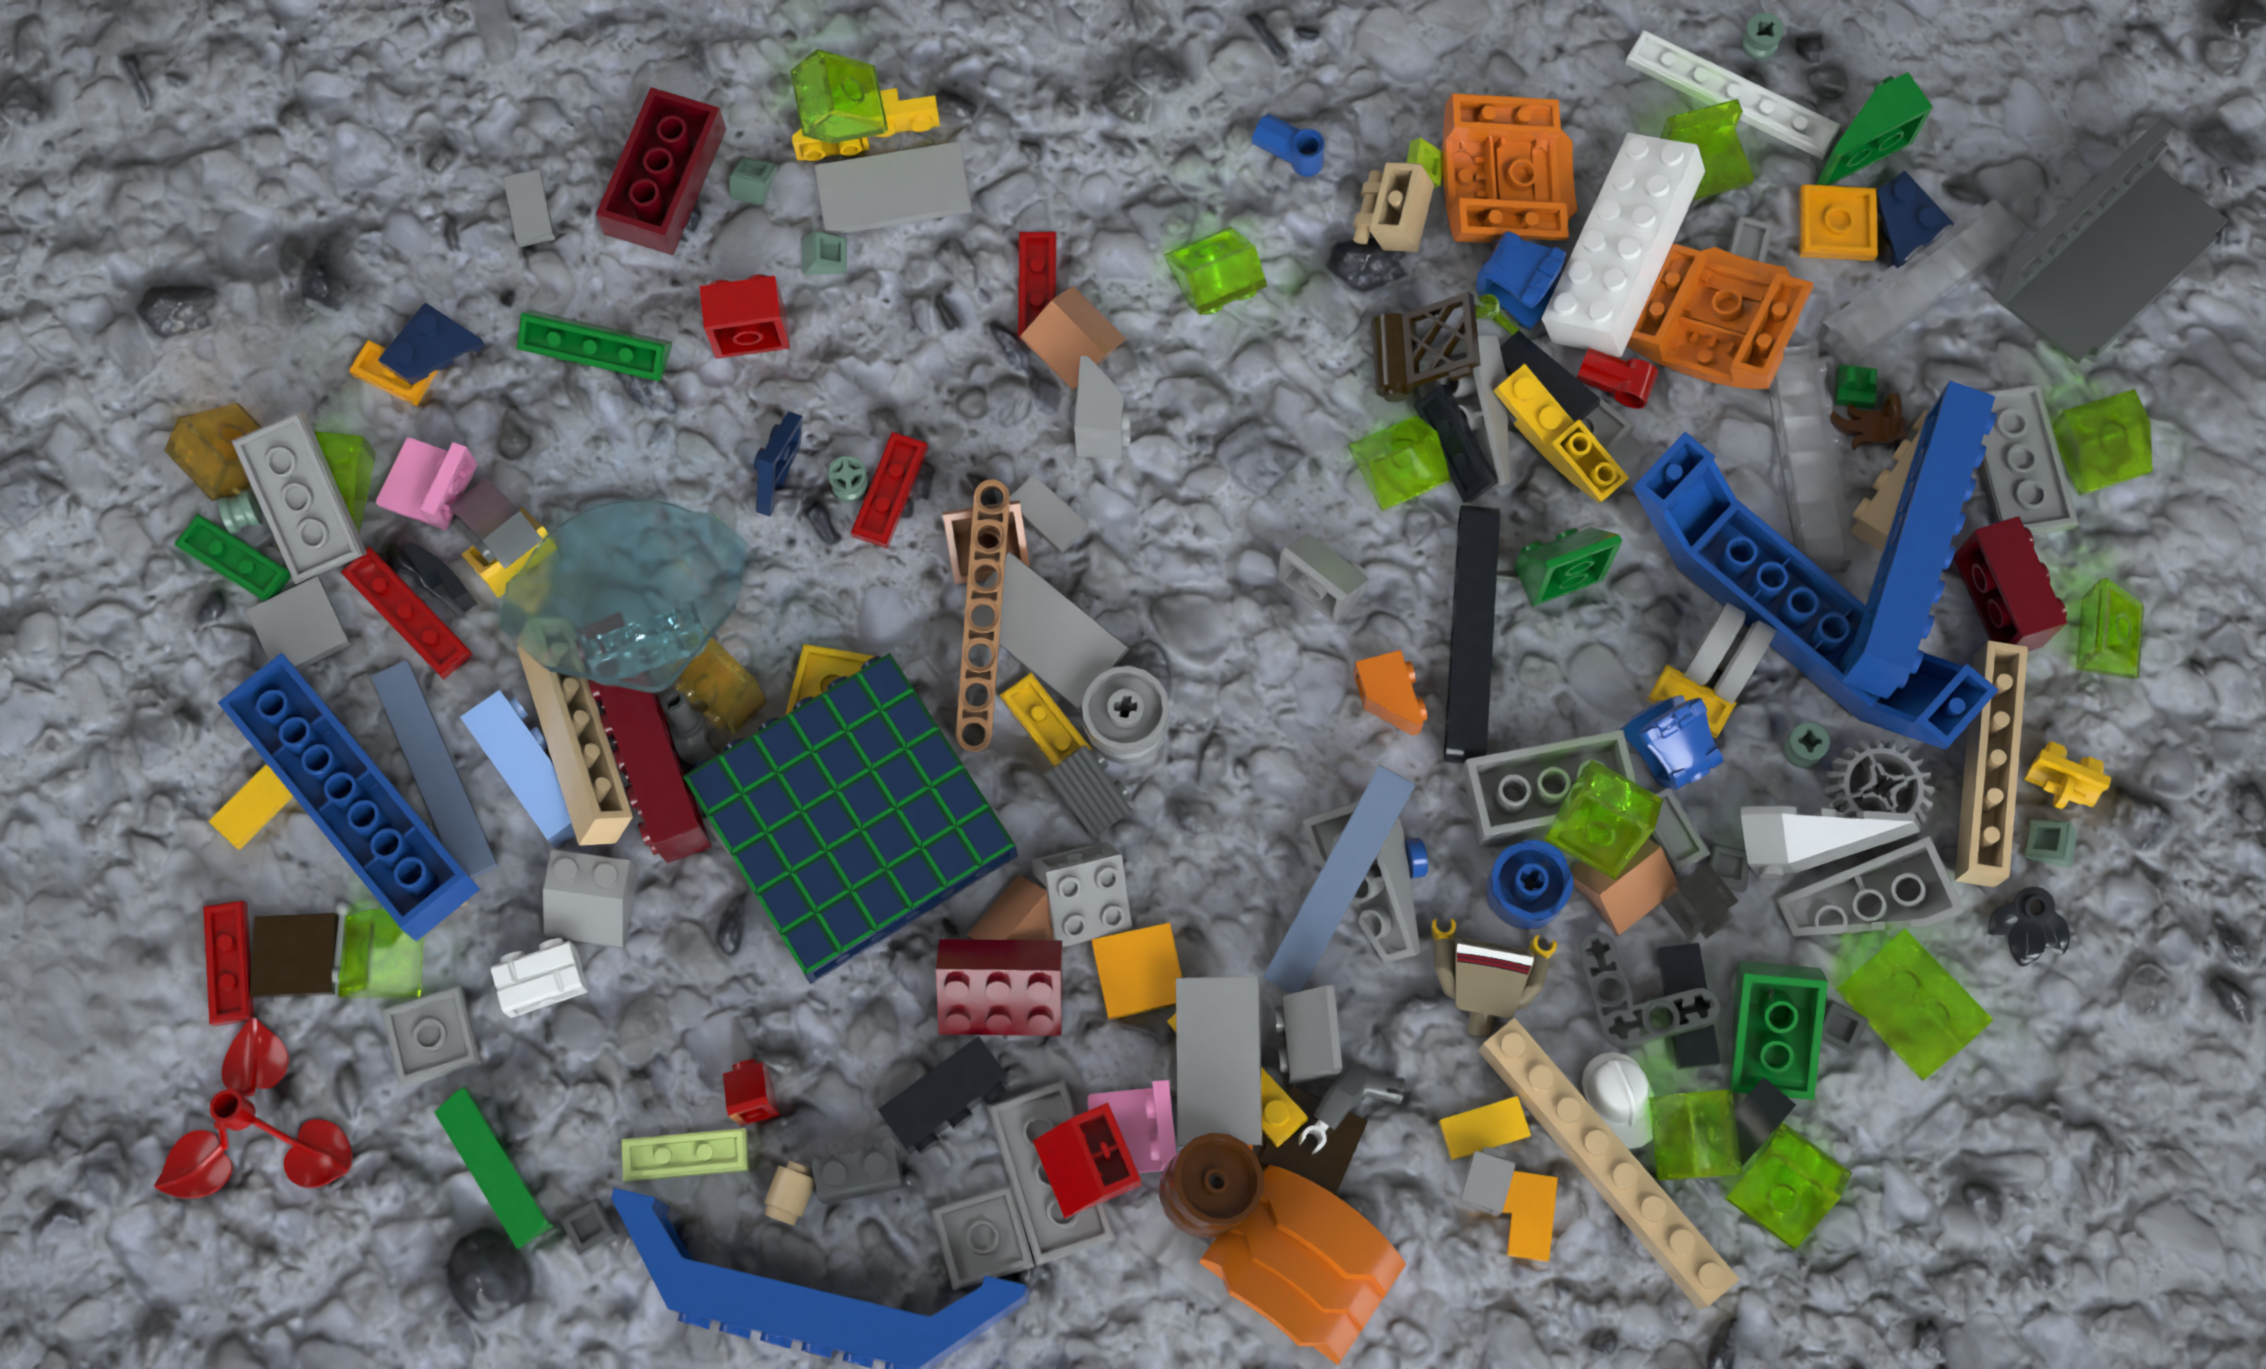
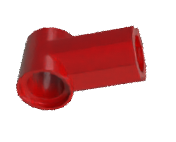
M1588 348L1577 379L1582 383L1613 394L1615 400L1626 407L1642 409L1648 402L1659 373L1658 369L1647 361L1629 359L1626 362Z

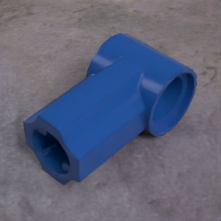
M1270 114L1262 116L1252 136V144L1291 163L1293 170L1301 176H1313L1322 170L1324 165V138L1318 131L1313 129L1300 130ZM1312 151L1314 153L1311 155H1305L1301 152Z

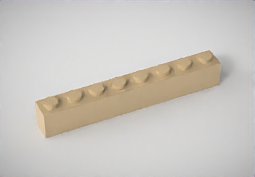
M1515 1017L1482 1044L1478 1052L1511 1091L1518 1096L1523 1105L1698 1310L1709 1307L1740 1280Z

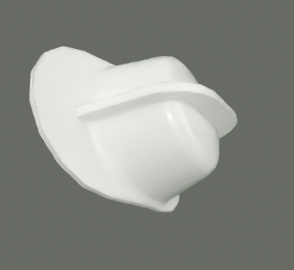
M1616 1052L1603 1053L1590 1060L1583 1071L1581 1083L1587 1102L1628 1149L1642 1147L1651 1141L1659 1128L1660 1112L1647 1076L1639 1064L1627 1055Z

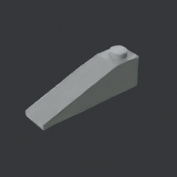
M1930 836L1777 899L1793 937L1926 928L1965 912Z

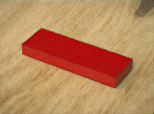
M1019 232L1018 339H1021L1020 336L1050 301L1056 298V232Z
M891 432L851 530L853 538L888 549L927 453L928 444L926 442Z
M241 900L203 906L209 1024L215 1027L248 1022L252 1017L254 1018L253 997L250 996L251 952L248 903Z

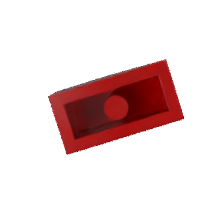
M755 1059L744 1060L733 1064V1071L723 1073L727 1114L740 1127L780 1116L770 1072L763 1062L756 1063Z

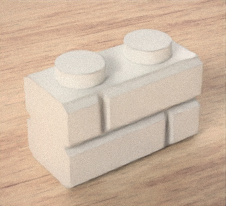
M562 938L551 939L541 943L539 951L527 955L523 951L512 952L502 956L500 964L491 966V973L503 1013L513 1018L589 992L578 950L570 941L564 942Z

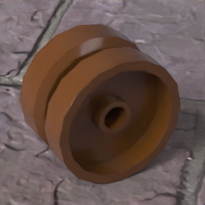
M1208 1133L1194 1138L1166 1164L1160 1178L1159 1198L1165 1215L1179 1230L1193 1237L1214 1238L1230 1232L1257 1208L1264 1192V1173L1258 1157L1245 1142L1229 1134Z

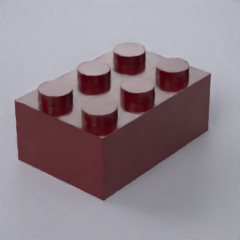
M2019 516L1976 529L1954 554L1953 559L1990 641L2026 646L2029 652L2043 647L2068 623L2065 605L2060 598L2055 596L2050 585L2049 570L2043 562L2039 561L2034 550L2033 535L2027 527L2023 526Z
M939 939L935 969L938 1034L1062 1035V940Z

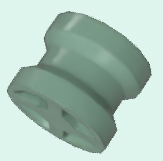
M1759 13L1750 19L1741 41L1742 49L1746 55L1756 60H1765L1773 56L1784 32L1780 19L1769 13ZM1758 32L1766 33L1765 35H1757Z
M843 456L831 463L828 469V479L834 495L844 502H855L863 498L869 489V480L864 464L853 456Z
M250 489L240 491L239 495L233 498L228 496L218 498L219 512L230 534L240 532L242 527L247 525L256 527L263 524L259 505Z
M1801 723L1793 729L1784 741V755L1789 763L1795 767L1810 768L1817 764L1828 751L1830 745L1829 735L1817 723ZM1807 737H1808V740H1810V741H1811L1813 744H1815V745H1811V744L1807 741Z

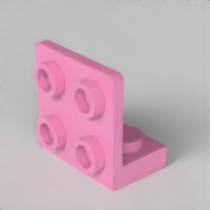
M407 438L376 499V503L381 508L446 531L454 515L449 506L463 496L478 463L466 446L452 442L449 450L446 451L416 439Z
M1169 1080L1153 1081L1152 1088L1088 1095V1110L1107 1102L1109 1103L1138 1173L1164 1171L1166 1164L1177 1154Z

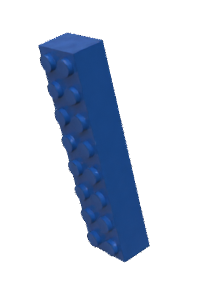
M1950 380L1927 413L1842 683L1888 699L1897 687L1904 688L1910 673L1915 674L1924 654V651L1918 649L1921 638H1927L1934 622V616L1929 614L1932 603H1938L1945 586V581L1939 579L1942 570L1948 569L1955 554L1956 547L1951 546L1950 543L1953 535L1957 536L1966 518V513L1961 512L1963 501H1969L1976 485V479L1971 478L1973 469L1980 466L1987 446L1982 445L1981 442L1984 435H1989L1996 420L1997 413L1991 411L1996 396Z
M283 653L276 656L218 702L397 925L414 941L417 942L480 890L479 886L303 674Z

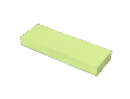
M739 1128L622 1139L623 1181L635 1182L749 1171L747 1129Z

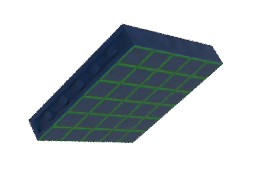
M891 653L883 657L876 656L869 659L857 673L848 678L847 676L837 678L828 685L825 692L815 698L807 697L802 699L793 707V711L780 719L774 717L765 721L759 727L758 732L746 739L738 738L730 742L724 748L723 753L711 760L706 758L698 761L690 768L689 773L683 776L810 984L1018 856L1015 843Z

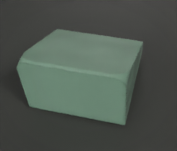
M742 156L729 176V196L732 199L763 205L770 191L777 165Z
M812 230L803 239V274H845L847 272L846 237Z
M2030 819L2024 857L2060 867L2071 868L2077 830L2071 822Z

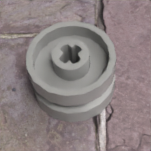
M1727 602L1716 622L1709 624L1693 651L1696 655L1683 676L1702 686L1708 683L1717 668L1721 669L1723 672L1714 686V693L1733 704L1777 630L1758 620L1751 624L1743 638L1736 636L1745 621V612Z
M1132 666L1113 667L1097 675L1086 689L1082 702L1085 736L1092 749L1095 747L1106 760L1119 764L1140 763L1154 755L1165 742L1169 729L1168 696L1160 681L1149 672ZM1124 713L1129 714V717L1123 718L1120 716Z

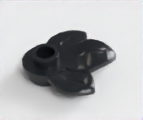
M2031 886L2020 890L2012 903L2001 905L1994 910L1988 924V934L1996 937H2008L2011 955L2017 965L2021 967L2036 961L2043 954L2045 948L2063 955L2069 947L2070 933L2068 924L2062 916L2055 912V902L2051 894L2040 887ZM2037 899L2041 904V909L2037 914L2033 915L2029 910V905L2033 900Z

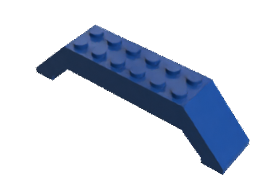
M1684 432L1632 488L1676 567L1723 607L1728 602L1744 611L1745 621L1743 624L1748 628L1752 623L1760 620L1777 630L1769 645L1859 721L1946 750L1999 689L1970 665L1962 666L1927 653L1923 654L1917 672L1915 674L1910 673L1904 688L1897 687L1888 699L1842 683L1866 605L1737 500L1714 461L1716 456L1687 432Z
M614 1188L611 1199L667 1309L679 1313L677 1321L688 1325L709 1329L712 1321L720 1323L718 1331L750 1339L752 1331L761 1333L760 1341L790 1349L792 1341L803 1343L801 1351L830 1359L833 1351L844 1353L843 1361L867 1368H872L873 1362L879 1361L886 1363L884 1369H931L1029 1300L1030 1290L1027 1285L985 1275L981 1287L929 1317L694 1261L667 1217L669 1205L655 1197Z

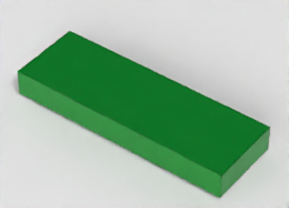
M199 514L194 517L174 543L181 551L263 602L279 595L291 579L289 570Z

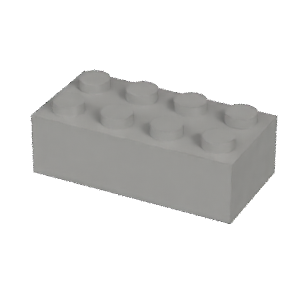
M1623 730L1466 759L1461 771L1479 847L1631 819L1637 815L1642 807Z

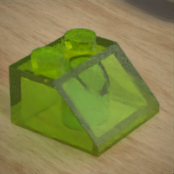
M816 49L790 71L803 136L833 144L884 134L888 130L874 65Z
M1231 226L1164 254L1166 263L1187 304L1199 315L1217 313L1223 309V305L1235 300L1250 299L1257 294L1258 290L1267 287L1255 245Z
M2135 389L2063 410L2052 424L2059 452L2079 496L2149 475L2153 471L2151 422Z
M1592 759L1571 787L1544 840L1615 880L1655 830L1664 799Z
M1782 1121L1760 1147L1725 1200L1795 1251L1842 1197L1852 1172Z

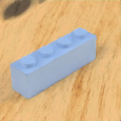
M498 690L460 718L543 835L557 849L573 838L575 832L553 762L544 750L548 747L546 739L537 726L530 730L522 719L527 717L528 713L514 696L508 700Z

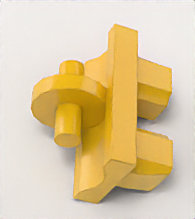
M2053 741L2048 742L2027 769L2024 780L2043 787V790L2054 794L2053 807L2063 809L2068 801H2072L2079 805L2084 804L2093 808L2099 796L2104 790H2107L2111 781L2110 776L2103 774V761L2089 756L2083 757L2079 763H2075L2066 759L2068 751L2065 746Z

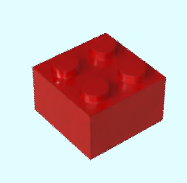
M756 274L745 280L731 282L721 279L715 280L709 285L699 286L703 326L716 359L790 349L786 308L775 275Z

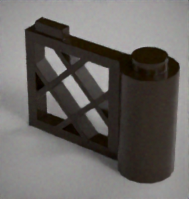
M1465 292L1403 314L1387 313L1374 317L1371 320L1376 394L1384 397L1388 402L1403 401L1407 398V395L1414 391V387L1447 376L1454 381L1473 375V368L1481 366L1474 295L1470 292ZM1463 306L1464 316L1456 328L1453 329L1445 322L1455 308ZM1430 318L1434 322L1421 340L1416 335L1415 322ZM1444 327L1452 334L1439 352L1430 345L1441 328ZM1462 339L1466 342L1467 358L1453 362L1448 357L1459 340ZM1429 350L1437 357L1429 370L1420 373L1419 362L1426 351Z

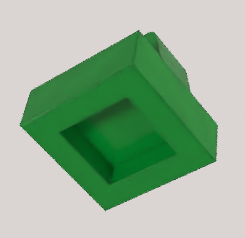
M1839 364L1835 377L1834 405L1848 407V404H1852L1855 408L1873 409L1876 404L1878 369Z

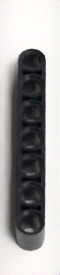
M1461 505L1459 510L1444 762L1465 764L1466 759L1486 756L1500 508Z

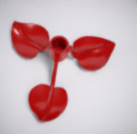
M252 1017L238 1032L225 1055L221 1068V1077L227 1089L217 1093L210 1103V1114L216 1120L214 1127L218 1129L219 1138L207 1130H194L182 1136L169 1152L163 1170L154 1187L165 1194L186 1199L205 1197L223 1187L233 1171L232 1160L223 1153L229 1147L226 1128L240 1131L252 1124L293 1146L284 1157V1171L291 1182L303 1188L322 1187L345 1175L352 1166L353 1151L346 1134L334 1123L327 1120L314 1119L305 1122L299 1130L297 1139L255 1116V1106L246 1097H252L255 1094L256 1088H272L282 1079L289 1065V1053L279 1037L267 1029L258 1019Z

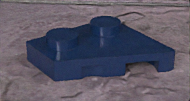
M1903 171L1877 190V212L1882 217L1883 233L1885 239L1890 241L1894 255L1891 261L1896 269L1940 239L1954 226L1953 221L1906 171Z
M424 303L380 356L378 361L384 368L410 385H413L427 378L431 372L443 370L455 364L453 359L473 349L477 353L486 345L481 338L432 306Z
M788 411L781 424L773 426L766 448L761 447L756 454L754 469L758 470L757 513L770 517L774 511L775 485L784 486L790 467L801 445L802 415Z

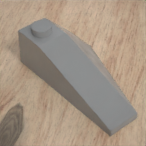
M1478 335L1481 366L1473 368V375L1454 381L1447 376L1417 387L1421 398H1423L1439 385L1449 386L1499 482L1488 490L1490 491L1510 484L1507 407L1493 392L1496 387L1506 380V371L1497 335ZM1460 339L1448 358L1453 362L1467 358L1466 342ZM1444 345L1434 349L1440 352ZM1426 351L1419 362L1420 373L1429 370L1437 357L1435 354Z
M1359 801L1302 820L1313 854L1321 868L1324 867ZM1399 817L1351 902V905L1359 915L1358 924L1384 963L1421 953L1404 831Z
M1795 806L1741 807L1747 863L1755 874H1759V877L1764 879L1784 878V873H1798L1920 832V823L1916 815L1912 813L1860 811L1856 813V818H1847V814L1828 808H1821L1820 812L1812 816L1796 813Z

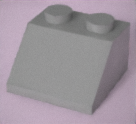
M1080 356L1074 424L1076 456L1122 460L1123 446L1130 447L1131 409L1124 408V394L1088 356Z
M1308 532L1281 552L1278 580L1338 626L1366 594L1370 579L1366 577L1367 573L1359 564L1351 560L1346 562L1337 555L1335 547L1329 541L1322 537L1317 539Z
M551 849L543 886L544 937L624 948L639 876L637 867L631 860Z
M1325 985L1282 996L1281 1008H1274L1276 1033H1284L1285 1048L1278 1049L1280 1073H1287L1288 1084L1336 1080L1342 1069L1334 985Z

